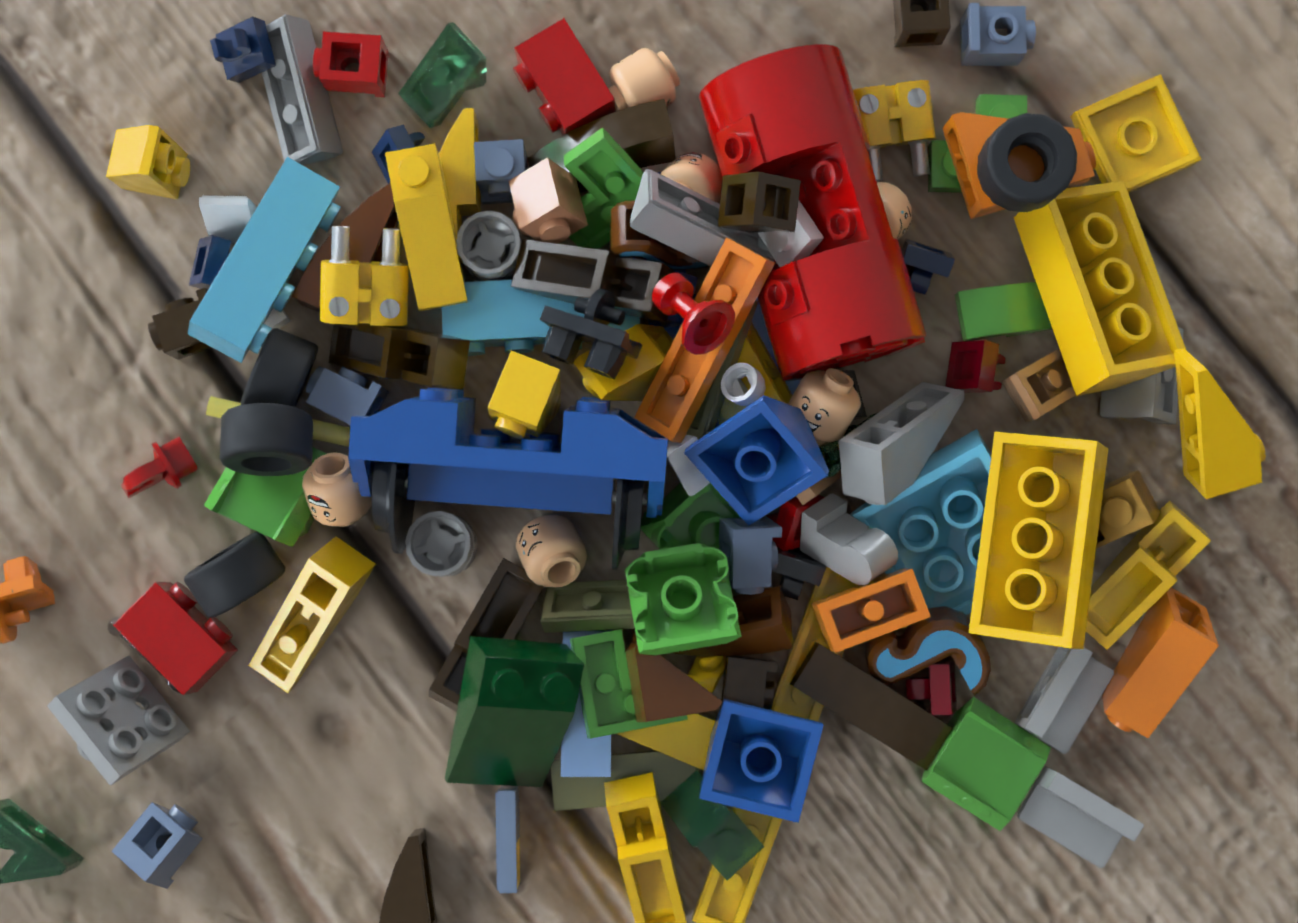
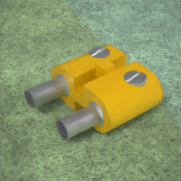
M916 80L896 83L891 86L877 85L853 89L870 144L868 152L876 182L883 180L880 148L892 145H910L914 176L930 174L927 141L935 140L936 136L929 80Z
M332 226L331 260L321 261V322L348 325L368 323L373 326H404L408 324L409 266L408 264L400 263V229L383 228L382 262L372 261L369 263L349 260L350 227Z

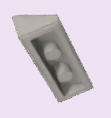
M285 14L266 25L276 66L262 72L284 161L289 157L304 166L334 158L342 154L343 149L328 91L322 85L319 77L314 76L313 54L316 44L311 25L306 19Z
M648 168L645 170L631 213L630 227L709 266H712L726 237L739 242L774 262L772 254L758 232L750 233L718 227L719 203Z

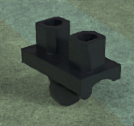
M599 288L589 300L582 297L576 299L574 310L585 314L584 318L546 305L540 317V320L549 326L543 353L552 359L573 365L581 342L592 344L584 367L611 379L616 378L626 356L638 358L643 345L630 340L629 334L626 331L608 326L609 323L621 326L626 314L625 311L614 308L615 296L613 292Z

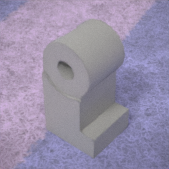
M832 493L802 512L800 551L824 564L852 583L866 585L897 563L898 550L891 537L883 530L878 528L870 529L869 526L846 513L847 502Z

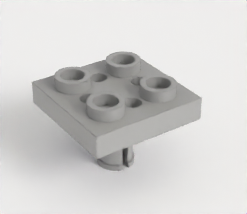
M129 655L60 693L47 705L77 743L80 755L93 763L110 786L179 742L190 732ZM136 702L141 703V705L144 707V710H142L139 705H136Z

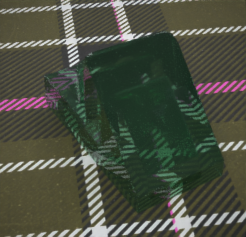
M454 22L448 23L398 94L429 128L439 126L465 91L485 85L486 57Z
M696 769L668 794L660 804L693 848L697 846L722 876L728 880L764 848V844L730 806L699 799L703 775Z
M9 798L0 800V848L5 850L12 849L14 851L13 855L0 870V884L58 876L80 865L84 857Z

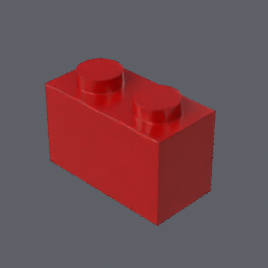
M565 18L514 47L518 65L513 67V70L527 93L535 90L543 105L538 107V111L552 133L560 130L562 135L577 127L615 112V98Z
M155 582L113 626L182 695L196 693L238 651L229 641L233 634L217 618L207 619L195 607L198 603L192 592L179 582H176L174 585L171 582Z

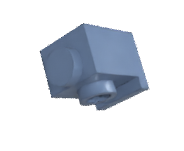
M969 3L960 19L961 66H1018L1026 55L1027 49H1033L1036 37L1035 21L1026 20V6H980V3ZM995 29H1007V36L999 35Z
M523 139L474 142L476 182L481 192V203H513L508 181L528 169L527 153Z
M319 366L308 382L306 392L310 395L306 403L350 425L352 416L370 417L374 414V411L380 410L389 391L375 382H372L368 390L364 387L368 379L343 366L338 374Z
M767 516L760 518L749 526L741 517L719 518V550L727 556L730 586L737 593L760 594L764 592V587H771V573L778 565V550L772 538L782 537V527Z
M152 802L112 852L145 882L168 889L174 881L171 877L203 838L192 830L198 821L185 809L174 804L169 810Z

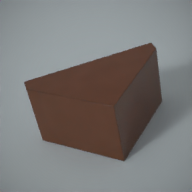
M637 642L631 643L625 651L637 722H649L714 711L721 705L722 701L661 655L639 654Z

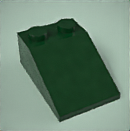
M470 637L445 773V781L447 783L526 787L543 786L575 713L584 663L566 644Z

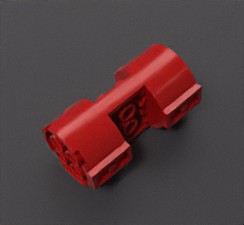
M828 44L792 47L744 62L711 80L701 90L699 99L722 178L724 175L764 172L801 180L799 201L824 237L808 257L792 261L782 267H779L774 259L775 264L758 295V301L783 381L801 380L807 372L815 370L826 371L829 368H842L863 361L866 363L925 343L924 337L927 335L899 241L893 238L870 162L868 152L870 144L842 51L838 47Z

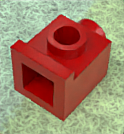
M323 31L322 47L315 48L313 54L314 76L319 77L326 91L374 94L375 97L385 98L389 51L381 35ZM351 63L359 64L358 72L345 71V68Z

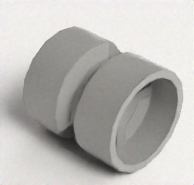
M494 211L475 213L465 220L457 235L458 255L476 281L513 280L522 244L517 227L511 219L502 213Z
M443 511L428 512L417 518L410 526L405 540L406 553L412 565L422 573L440 577L455 576L465 571L474 561L478 549L477 536L471 525L463 518Z

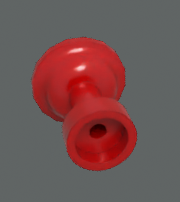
M670 273L660 279L655 285L652 292V302L662 313L666 315L678 313L684 318L681 342L688 352L694 355H701L713 351L724 342L735 323L733 307L724 300L697 303L692 298L694 294L692 283L680 273Z

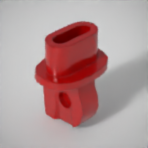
M180 437L162 446H159L157 442L151 443L154 460L136 468L123 478L121 487L128 498L164 479L168 484L179 489L182 487L180 479L199 470Z

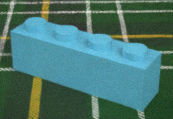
M287 157L189 322L188 335L240 363L243 362L249 350L258 354L272 329L264 324L273 309L279 312L283 311L295 289V286L288 283L296 268L303 272L305 271L319 247L311 243L317 231L321 228L328 232L341 209V206L334 203L340 186Z
M512 280L464 282L468 302L442 307V330L444 335L470 340L468 356L485 354V347L504 346L505 353H510L511 351L519 354L530 353L534 351V345L545 343L549 326L540 320L545 305L583 318L585 314L576 312L572 303L514 289L511 287ZM625 315V320L621 326L609 323L608 326L625 331L636 324H640V318Z

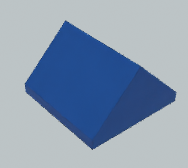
M765 395L688 446L684 452L748 526L828 476L829 473L817 441L801 409Z
M723 699L710 735L699 799L799 823L824 726L823 723Z

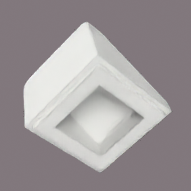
M202 195V197H199V207L208 236L214 235L231 240V243H236L257 206L247 196Z
M685 435L682 443L668 440L667 458L687 494L693 496L710 482L684 454L685 449L698 440L696 436Z

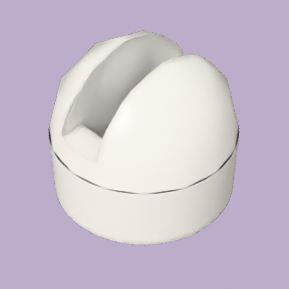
M747 363L732 365L725 371L721 380L723 395L740 406H749L762 397L766 389L765 379L762 374ZM745 376H747L751 385L749 391L741 380Z

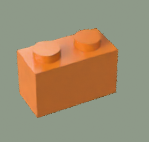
M908 568L899 569L873 579L866 585H857L811 603L827 647L834 653L931 617L914 571Z

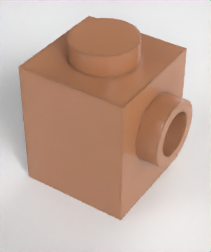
M548 157L508 181L515 208L513 220L517 228L525 236H531L537 241L557 244L565 241L570 235L588 225L576 178Z

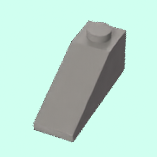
M922 382L839 440L843 494L863 499L872 505H886L913 485L965 400L964 390Z

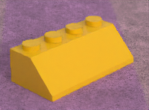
M1124 181L1066 188L1046 206L1030 212H1019L1013 217L1076 396L1115 389L1176 367L1174 351L1182 348L1186 349Z
M994 431L968 633L1071 649H1084L1108 457L1107 447L1093 440Z

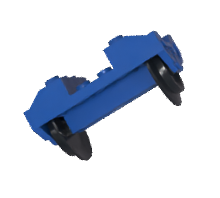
M428 387L427 389H420V396L405 399L384 410L374 411V414L370 417L352 416L348 460L352 480L358 483L359 493L364 497H372V515L375 530L389 533L394 553L402 554L406 548L405 540L408 530L412 525L415 500L611 515L612 504L616 503L612 570H617L625 550H639L642 505H647L646 517L657 518V515L662 516L668 438L650 429L622 409L610 408L611 400H601L596 397H581L579 400H576V405H572L564 411L562 443H559V434L542 432L539 437L530 435V438H521V440L510 439L509 435L497 429H481V434H474L476 398L464 397V388L459 390ZM614 478L617 479V491H613ZM644 481H649L648 494L643 493Z

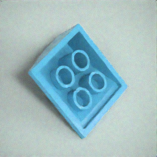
M977 429L934 452L929 457L914 484L888 504L872 505L865 502L850 513L851 516L869 526L870 529L878 528L883 530L895 543L898 550V560L894 566L885 571L886 574L902 568L913 569L927 608L947 606L963 612L965 615L970 614L972 609L992 454Z

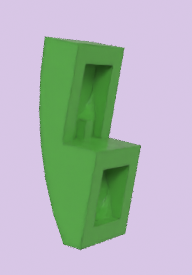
M1036 282L958 291L954 295L963 341L1004 335L1011 337L1053 330Z

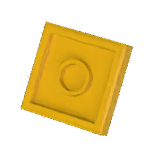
M1161 74L1077 110L1070 116L1075 128L1081 130L1084 142H1089L1094 150L1096 158L1095 170L1101 183L1124 181L1128 193L1195 165L1202 160Z

